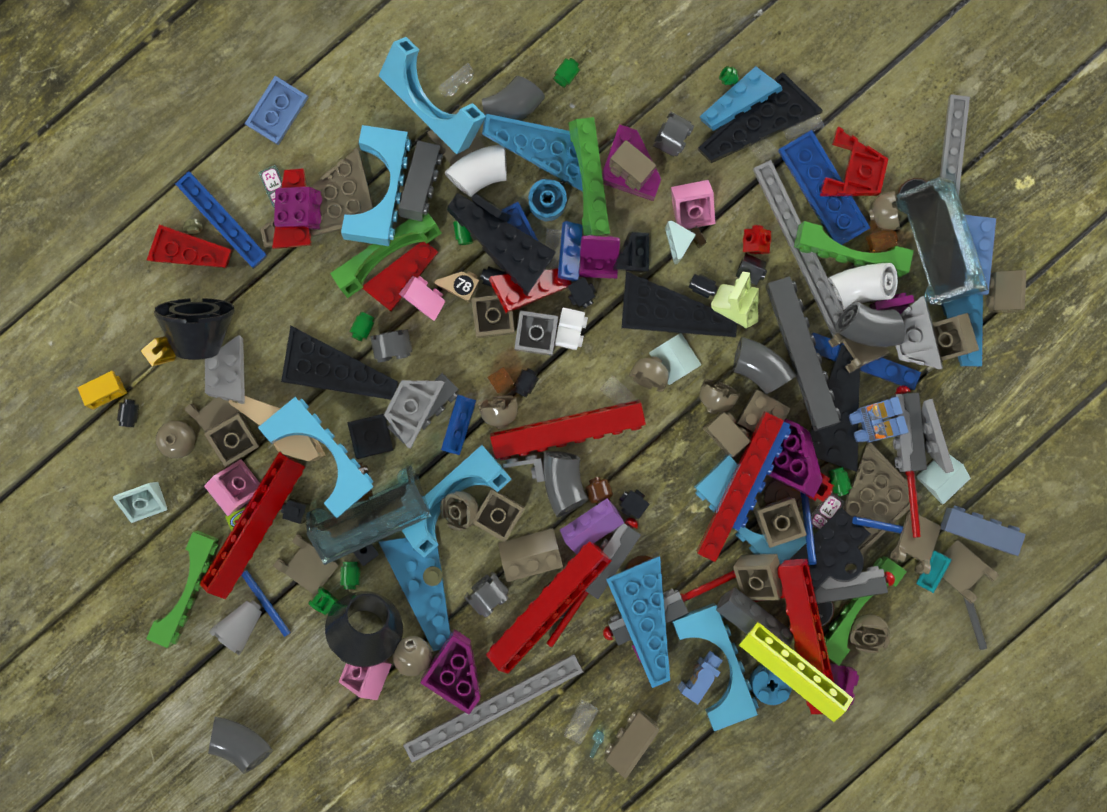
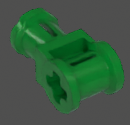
M319 587L318 593L308 604L326 616L338 599L333 597L326 589Z

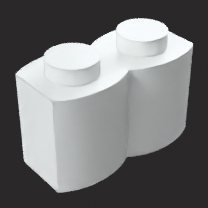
M562 308L554 346L572 350L582 347L584 336L580 335L581 329H586L588 317H584L585 312Z

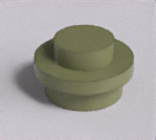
M188 219L184 222L183 231L189 235H197L203 230V225L198 219Z
M435 566L428 567L423 573L424 582L430 586L438 585L443 577L441 570Z

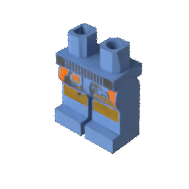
M898 396L859 408L856 412L848 415L851 425L861 423L863 430L854 432L856 442L867 441L869 443L909 433L904 416L883 421V419L903 413Z
M711 651L708 652L704 659L699 657L697 660L699 664L694 667L691 678L686 684L681 681L677 688L684 696L698 705L713 683L714 675L718 677L721 673L718 667L723 660Z

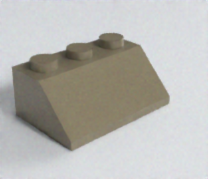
M553 528L498 543L507 582L563 567Z
M639 709L629 715L627 718L628 724L625 728H620L616 734V741L614 744L610 743L604 752L606 754V761L625 779L660 731L657 722Z

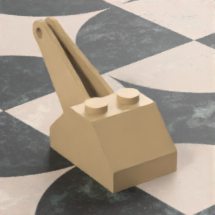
M245 396L244 404L229 400L231 406L259 425L263 424L281 409ZM293 435L273 443L278 452L281 451L282 454L305 461H317L326 456L318 440L309 436Z

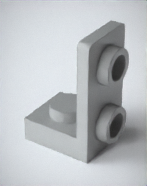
M537 455L526 456L525 461L519 462L518 458L507 459V463L503 464V468L534 463V467H531L532 478H536L537 482L545 481L541 458L537 459Z

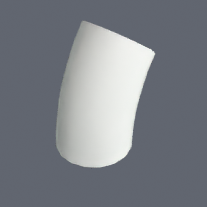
M492 145L471 152L450 166L445 171V175L458 189L471 198L480 189L490 184L507 181L505 147Z
M892 263L860 266L828 277L843 310L854 302L865 303L892 299L898 284L897 271Z

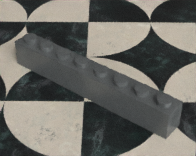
M790 276L767 284L766 290L794 373L797 375L796 379L813 429L818 431L837 425L840 422L841 414L839 409L834 406L833 401L835 397L833 391L829 390L827 386L828 376L825 371H822L820 354L815 351V338L813 335H810L808 318L804 317L802 313L804 308L801 299H798L796 295V283L791 280Z

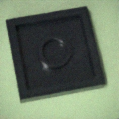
M384 414L347 422L356 460L394 451L390 431L387 428V419Z

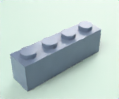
M955 505L954 508H946L940 525L941 530L1008 554L1019 556L1026 535L1019 532L1020 528L1008 525V528L1001 526V521L990 518V521L984 520L983 515L972 512L971 515L965 513L966 509Z

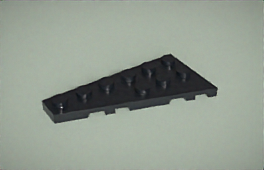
M457 193L448 205L447 211L461 226H464L471 233L470 236L483 246L482 249L502 270H505L511 276V280L523 289V293L528 296L555 256L556 251Z

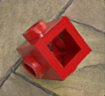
M753 225L752 229H744L743 252L753 255L770 254L771 231L763 229L764 226Z
M821 473L823 481L814 498L807 494L806 496L814 501L819 499L824 502L831 495L834 485L829 482V477Z

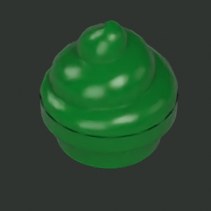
M726 66L721 71L719 79L724 85H732L739 81V76L734 67Z

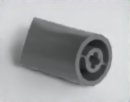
M515 76L501 91L482 99L484 115L490 114L523 121L545 99V95L528 79Z
M854 302L848 306L839 317L835 326L837 333L867 346H897L902 344L905 339L904 322L896 310H876L866 307L860 302Z
M744 337L740 338L735 353L733 372L755 382L765 394L774 391L797 376L791 367L773 350L754 340Z
M546 451L544 453L545 487L556 517H561L576 510L588 500L580 478V457L567 452Z
M214 718L208 754L228 760L245 774L261 764L273 752L271 746L250 728L226 718Z

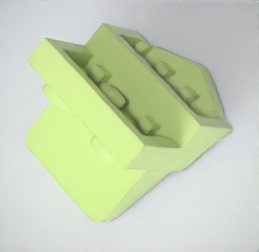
M742 272L740 278L736 279L735 286L720 285L711 303L714 311L740 324L744 328L756 324L759 320V288L751 287L750 273Z

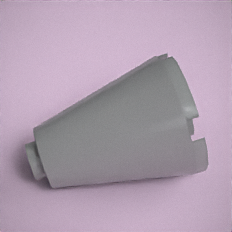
M253 600L251 602L245 601L212 627L209 633L212 636H216L231 651L240 655L262 613L259 610L261 606Z

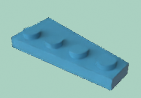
M755 66L699 117L704 124L714 131L735 119V115L740 112L745 113L750 110V106L759 101L762 103L767 100L768 96L772 93H779L782 91V86Z

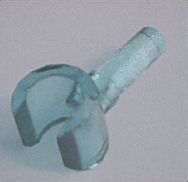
M598 729L591 737L595 741L589 755L591 758H594L597 748L604 741V734Z

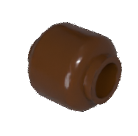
M595 477L589 480L590 484L585 487V491L590 503L598 505L607 498L611 501L610 498L613 496V491L607 479Z

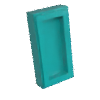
M934 550L930 559V573L921 574L916 584L934 593L952 559Z

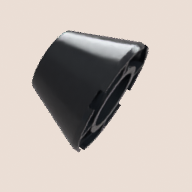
M191 298L157 305L154 316L177 357L188 360L212 358L219 354L235 310L234 305L227 301L202 298V302H191Z
M369 591L354 592L337 601L328 613L325 623L326 641L331 651L341 661L356 667L376 666L392 656L402 640V617L396 606L386 597ZM369 611L381 619L383 628L375 633L364 634L355 630L349 623L348 618L356 612Z

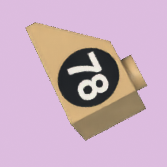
M468 271L467 274L459 272L437 279L435 285L470 303L480 281L477 279L478 276Z

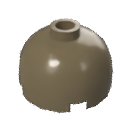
M895 191L881 194L873 202V209H869L871 221L875 220L876 225L882 230H899L900 220L898 219Z
M654 356L637 361L629 374V377L634 376L632 379L634 382L648 389H651L652 386L657 387L656 391L658 392L665 390L669 379L666 366L662 364L661 359Z
M705 379L700 389V400L707 407L706 410L717 414L718 412H727L732 409L740 395L739 393L736 394L737 390L721 382L719 384H712L714 380Z
M512 395L495 396L493 401L488 402L485 399L479 403L478 406L482 419L486 424L497 427V429L508 427V424L514 421L518 413L516 397L513 399Z
M170 421L158 429L156 445L164 456L183 458L194 450L196 434L188 423Z
M456 491L442 499L440 511L442 518H446L449 522L447 525L450 528L462 531L473 525L472 522L479 511V506L476 499L468 492Z
M873 614L862 615L851 626L850 641L860 651L875 653L878 652V649L882 647L885 649L889 645L890 630L887 623L881 617Z
M417 636L403 638L393 654L394 665L401 674L406 676H417L424 669L426 671L432 663V652L428 643Z

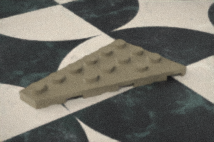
M359 148L354 149L345 159L339 161L334 168L326 172L311 187L321 191L322 203L320 204V229H310L311 237L342 230L344 215L361 214L374 208ZM274 217L272 221L266 223L260 229L264 248L266 249L271 248L273 245L275 232Z
M869 442L864 449L851 485L852 489L849 491L843 509L851 517L856 516L894 524L910 509L908 481ZM916 491L918 502L922 496ZM863 526L871 533V536L858 548L863 554L886 530Z

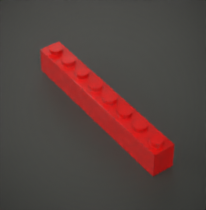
M635 400L490 433V439L495 459L507 460L511 458V455L525 456L530 454L529 451L533 450L542 452L548 450V447L556 446V448H560L573 441L575 443H582L586 441V438L600 439L605 437L604 434L612 433V435L623 433V430L631 429V431L639 430L642 426L646 425L641 401Z
M765 411L763 412L696 550L697 554L716 562L784 420Z
M282 452L278 453L202 579L200 586L207 593L226 600L229 593L232 592L235 583L243 574L244 568L249 560L252 559L253 553L262 542L268 528L273 524L274 518L282 509L283 503L292 492L297 480L301 477L305 466L298 460L282 454Z
M589 541L583 545L580 552L555 576L551 584L542 590L540 596L529 604L528 609L518 616L516 622L490 647L486 656L498 671L509 674L610 564L612 560L596 544Z
M807 559L785 560L778 566V577L782 582V595L786 600V613L790 618V631L794 636L795 652L834 683ZM806 700L811 714H823Z

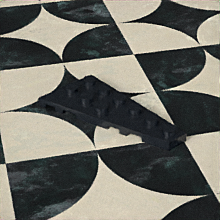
M782 72L774 79L782 86V91L777 94L776 92L772 93L762 103L759 101L750 106L751 109L745 113L740 112L735 115V119L724 124L699 146L698 151L710 163H713L821 114L823 110Z
M626 271L621 329L736 338V322L717 313L711 307L701 302L692 300L687 296Z
M290 325L281 382L392 400L398 388V381Z
M841 344L827 382L829 390L833 391L835 397L833 401L834 406L839 409L841 414L840 422L837 425L814 431L811 425L809 432L818 459L857 472L858 442L855 440L854 432L858 431L859 423L851 425L848 415L859 409L860 368L851 373L848 372L845 366L851 364L854 358L846 346Z

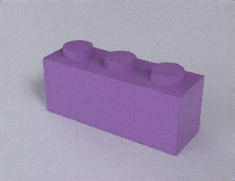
M607 498L560 529L565 543L577 555L583 545L589 541L595 543L624 524V521L619 511Z

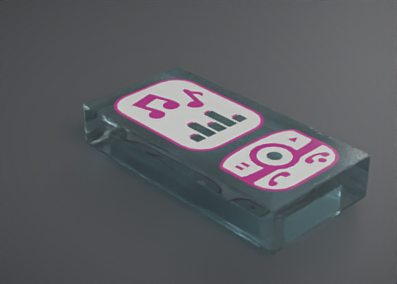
M276 165L258 172L273 208H275V191L277 188L282 187L283 181Z

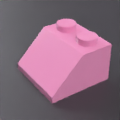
M709 180L671 187L672 204L677 224L685 229L715 224L714 193Z
M412 276L399 295L435 321L445 303V300L441 298L443 294L436 288L431 290L427 287L428 282L421 276L418 278Z
M242 459L214 475L204 487L226 515L229 516L251 500L260 482Z
M385 661L372 667H356L346 663L339 683L360 698L378 700L392 664Z

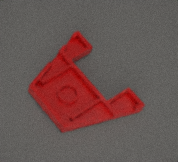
M837 127L832 145L851 151L844 182L825 177L820 196H878L882 190L889 159L870 146L866 147L858 142V138L853 135L849 136L843 132L844 129L841 127Z

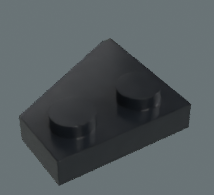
M628 233L613 266V270L649 271V233Z

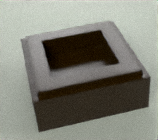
M697 226L690 230L696 234L693 241L697 248H701L707 243Z

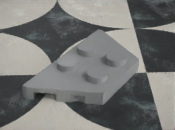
M921 296L900 314L905 326V339L902 344L896 346L898 357L902 361L942 369L943 364L926 296Z
M239 335L222 346L218 355L205 359V393L211 397H221L223 400H234L244 404L243 338Z
M402 380L384 416L409 449L412 448L445 382Z
M933 399L926 400L921 410L923 434L926 440L924 442L925 450L945 473L953 472V465Z

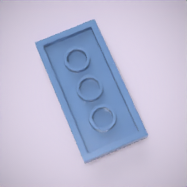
M957 214L948 291L980 295L989 294L996 218Z

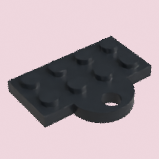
M842 508L813 536L817 563L809 565V570L815 590L829 577L839 582H849L856 579L863 570V555L858 548L871 536V533L863 526L853 524V517ZM805 544L790 560L807 559L808 561L807 545ZM848 564H854L857 570L850 574L846 572L845 567Z

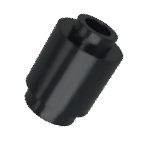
M488 266L487 269L483 268L480 277L483 280L482 284L492 287L489 278L491 276L506 275L505 271Z
M694 274L688 288L692 289V292L708 299L709 296L713 297L718 286L715 285L716 281L701 274Z
M529 368L526 371L522 369L514 384L515 388L513 391L527 398L539 380L536 377L538 373Z
M124 399L123 402H119L117 416L119 426L134 427L135 423H137L139 404L135 403L136 400Z

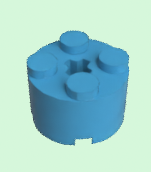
M542 179L537 181L531 187L528 196L530 210L535 217L545 222L559 218L564 213L567 205V195L564 187L555 180ZM544 198H551V203H544Z
M763 664L758 665L750 675L749 682L752 691L761 702L767 705H778L788 700L792 688ZM770 680L774 682L771 687L767 685L770 683Z

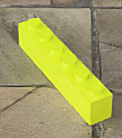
M759 622L755 624L739 644L740 647L833 722L842 716L851 704L853 698Z

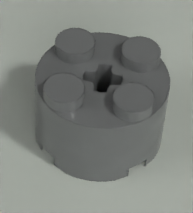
M670 111L667 116L668 120L662 124L653 147L674 157L683 151L686 145L683 141L687 136H690L694 125L685 118Z
M408 329L403 330V332L398 330L370 336L374 358L377 359L378 363L389 361L392 359V356H396L397 359L411 356L410 352H413Z
M491 572V577L487 574L472 586L473 592L470 595L467 592L464 596L480 616L483 615L486 618L493 612L492 608L497 604L502 605L506 602L509 589L494 572Z

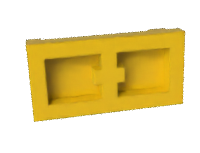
M165 336L155 338L141 350L151 366L176 360V355Z
M110 371L77 387L84 405L92 410L127 394L121 378L116 376L114 371Z

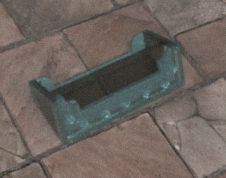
M938 177L896 195L898 209L908 216L929 283L925 291L927 301L931 305H939L988 290L954 181Z
M412 465L398 472V484L369 497L370 500L355 503L337 519L333 514L329 515L323 508H316L306 513L307 536L324 565L431 517L420 481Z

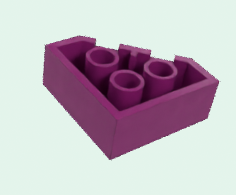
M619 124L602 172L603 184L654 201L661 182V177L656 168L652 176L639 191L636 188L633 190L628 187L624 178L621 176L618 178L610 171V158L625 140L652 161L638 130Z
M785 418L784 422L790 424L789 429H791L787 440L783 439L780 445L783 449L779 457L774 458L772 462L774 467L768 476L814 498L823 480L811 434L801 425Z
M454 629L433 659L429 669L422 675L420 683L468 715L480 700L481 689L471 640Z

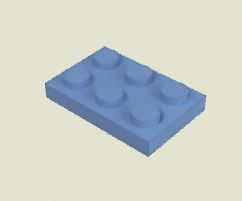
M274 76L245 122V125L279 145L309 97L277 76Z

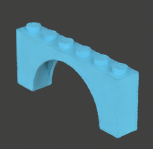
M407 37L393 42L379 77L451 150L458 154L468 149L486 116L473 103L461 108L457 114L443 112L434 106L423 92L419 83L416 68L419 49Z
M362 125L359 138L360 150L375 155L386 165L390 172V186L384 199L373 209L361 214L344 215L341 234L344 240L389 246L390 240H394L395 236L393 223L398 220L396 207L401 202L402 193L399 191L400 186H404L405 182L403 170L404 168L407 169L408 166L406 154L411 149V139L408 137V132Z
M294 397L261 424L258 429L271 444L284 437L303 435L317 439L330 450L337 464L338 478L334 491L324 502V505L337 519L374 487L372 485L374 481L367 473L364 475L359 470L361 466L354 458L351 460L346 455L348 451L341 443L337 445L334 442L333 438L335 436L328 428L324 430L321 427L320 423L322 421L315 413L311 415L308 412L309 406L302 398L298 400Z
M481 445L399 518L396 523L412 547L425 558L439 545L435 536V527L441 512L440 505L443 498L453 492L462 491L475 485H486L498 492L512 479L492 454Z
M726 455L694 486L697 490L695 494L702 501L706 499L710 503L708 507L714 513L738 466L729 455ZM741 527L739 531L736 530L737 533L735 534L742 542L746 540L751 545L749 550L754 555L777 554L780 564L785 560H789L806 544V537L803 536L769 548L763 534L752 532L746 527Z
M715 603L691 611L672 622L680 640L685 638L706 639L716 644L726 655L730 668L727 689L719 701L705 709L713 730L717 731L758 715L756 709L759 706L755 697L751 698L749 693L752 690L749 680H745L742 674L745 672L742 662L737 661L735 656L738 654L735 643H731L728 637L731 636L728 625L723 624L721 618H724V616L716 611L717 605Z

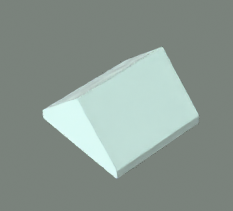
M668 221L665 231L675 265L682 259L696 234L674 221Z
M682 333L649 352L651 357L654 356L661 359L662 364L666 366L669 373L668 385L701 366Z
M950 454L953 472L945 473L933 460L927 465V470H922L916 476L942 505L971 479L964 465Z
M158 482L148 483L113 496L114 501L131 523L167 510V505Z

